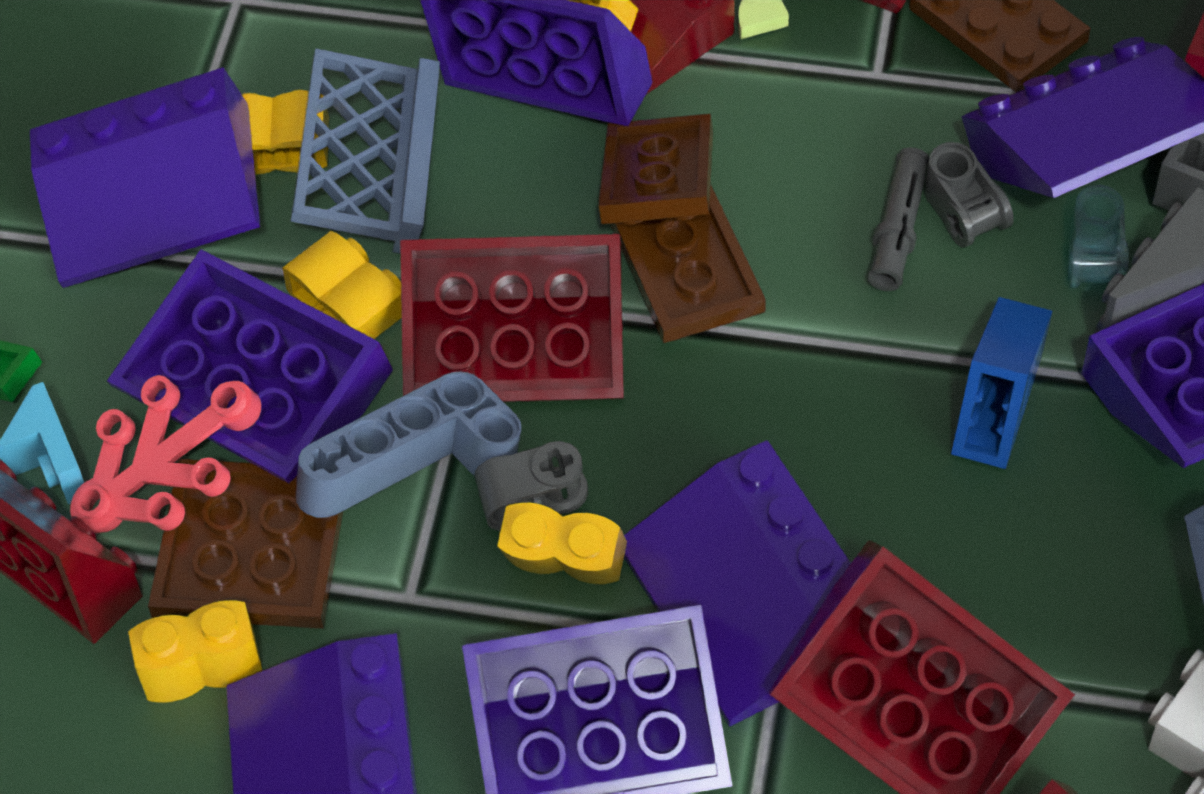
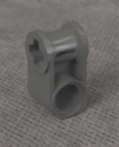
M947 142L933 149L929 157L924 195L927 202L932 205L944 222L951 238L958 246L962 248L973 244L974 237L994 228L1005 230L1013 225V211L1006 194L993 182L970 148L960 143Z
M562 441L549 442L543 446L516 454L493 457L480 464L474 472V478L488 526L494 530L501 531L506 506L516 503L544 505L559 514L570 513L579 509L588 496V483L582 473V458L577 448L570 443ZM554 456L558 459L559 467L553 466L552 458ZM561 489H567L568 497L566 499L563 498Z

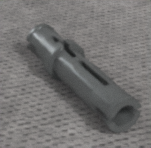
M908 147L900 150V154H897L883 221L877 225L874 231L873 244L876 250L872 267L868 274V281L872 286L883 291H894L899 289V285H902L907 255L913 252L917 237L913 229L929 163V156L921 149Z

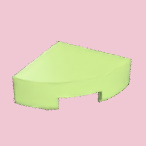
M742 0L738 12V30L741 39L787 27L789 14L782 0Z

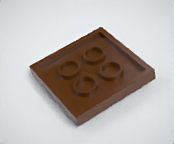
M179 459L178 463L195 465L199 460ZM219 461L229 470L230 483L228 488L218 496H207L198 489L173 487L171 495L182 502L185 508V515L178 527L163 532L148 603L152 618L165 615L187 617L205 605L219 601L234 600L245 602L251 624L324 629L343 511L330 517H314L306 514L296 503L297 476L290 483H287L252 463ZM216 470L207 474L204 481L205 485L214 480Z

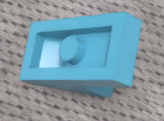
M41 382L31 387L0 439V459L13 471L15 476L40 466L49 488L60 484L67 503L71 504L73 495L84 483V480L45 385Z

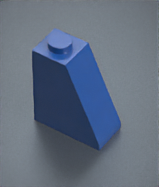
M1002 297L998 298L971 361L952 447V455L1006 469L1042 358L1052 310Z

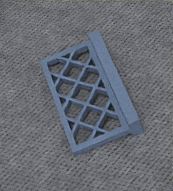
M315 48L291 222L393 241L392 252L401 254L400 240H419L424 224L440 61L420 58L417 69ZM323 68L344 72L352 82L336 90L322 75ZM380 80L402 84V93L386 100L373 84ZM359 91L375 106L360 115L345 100ZM331 106L347 121L332 130L317 116L318 113ZM382 116L397 130V133L383 141L368 125ZM354 131L370 146V148L355 156L340 141L341 138ZM314 132L318 135L316 139H314ZM328 146L342 163L325 172L311 155ZM379 156L393 171V174L377 182L363 165ZM349 172L366 188L351 197H348L334 182ZM310 174L313 177V179L308 181V177ZM323 188L337 205L325 210L305 206V200L307 195ZM391 188V192L389 195L386 191ZM375 198L388 212V219L383 221L367 218L358 206Z

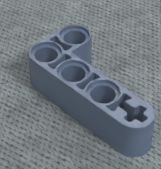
M467 372L445 374L312 442L302 449L298 459L296 503L308 515L330 517L451 453L474 475L477 467L486 460L497 456L518 453L522 430L521 421L474 374Z

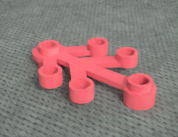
M157 375L149 378L141 389V399L148 406L132 465L118 475L124 447L135 435V423L118 409L108 410L99 417L96 424L97 435L103 440L94 476L89 481L83 483L73 495L70 505L71 517L75 516L81 519L94 533L109 532L118 527L123 520L151 523L163 531L175 529L181 524L185 515L184 505L177 498L167 492H158L151 496L149 500L129 496L145 484L198 489L210 497L222 494L229 486L230 472L219 461L208 457L199 460L195 465L174 462L223 425L233 431H242L251 427L261 413L262 405L259 396L243 382L229 381L222 383L213 391L211 405L164 440L171 411L178 405L180 400V390L164 376ZM166 388L164 397L155 402L157 393L161 389ZM237 396L235 403L231 407L226 408L230 400ZM121 422L119 431L114 435H110L112 427L116 423ZM216 470L214 480L205 485L204 481L207 474ZM100 498L99 505L92 510L93 505ZM170 504L169 513L164 518L159 519L161 509Z

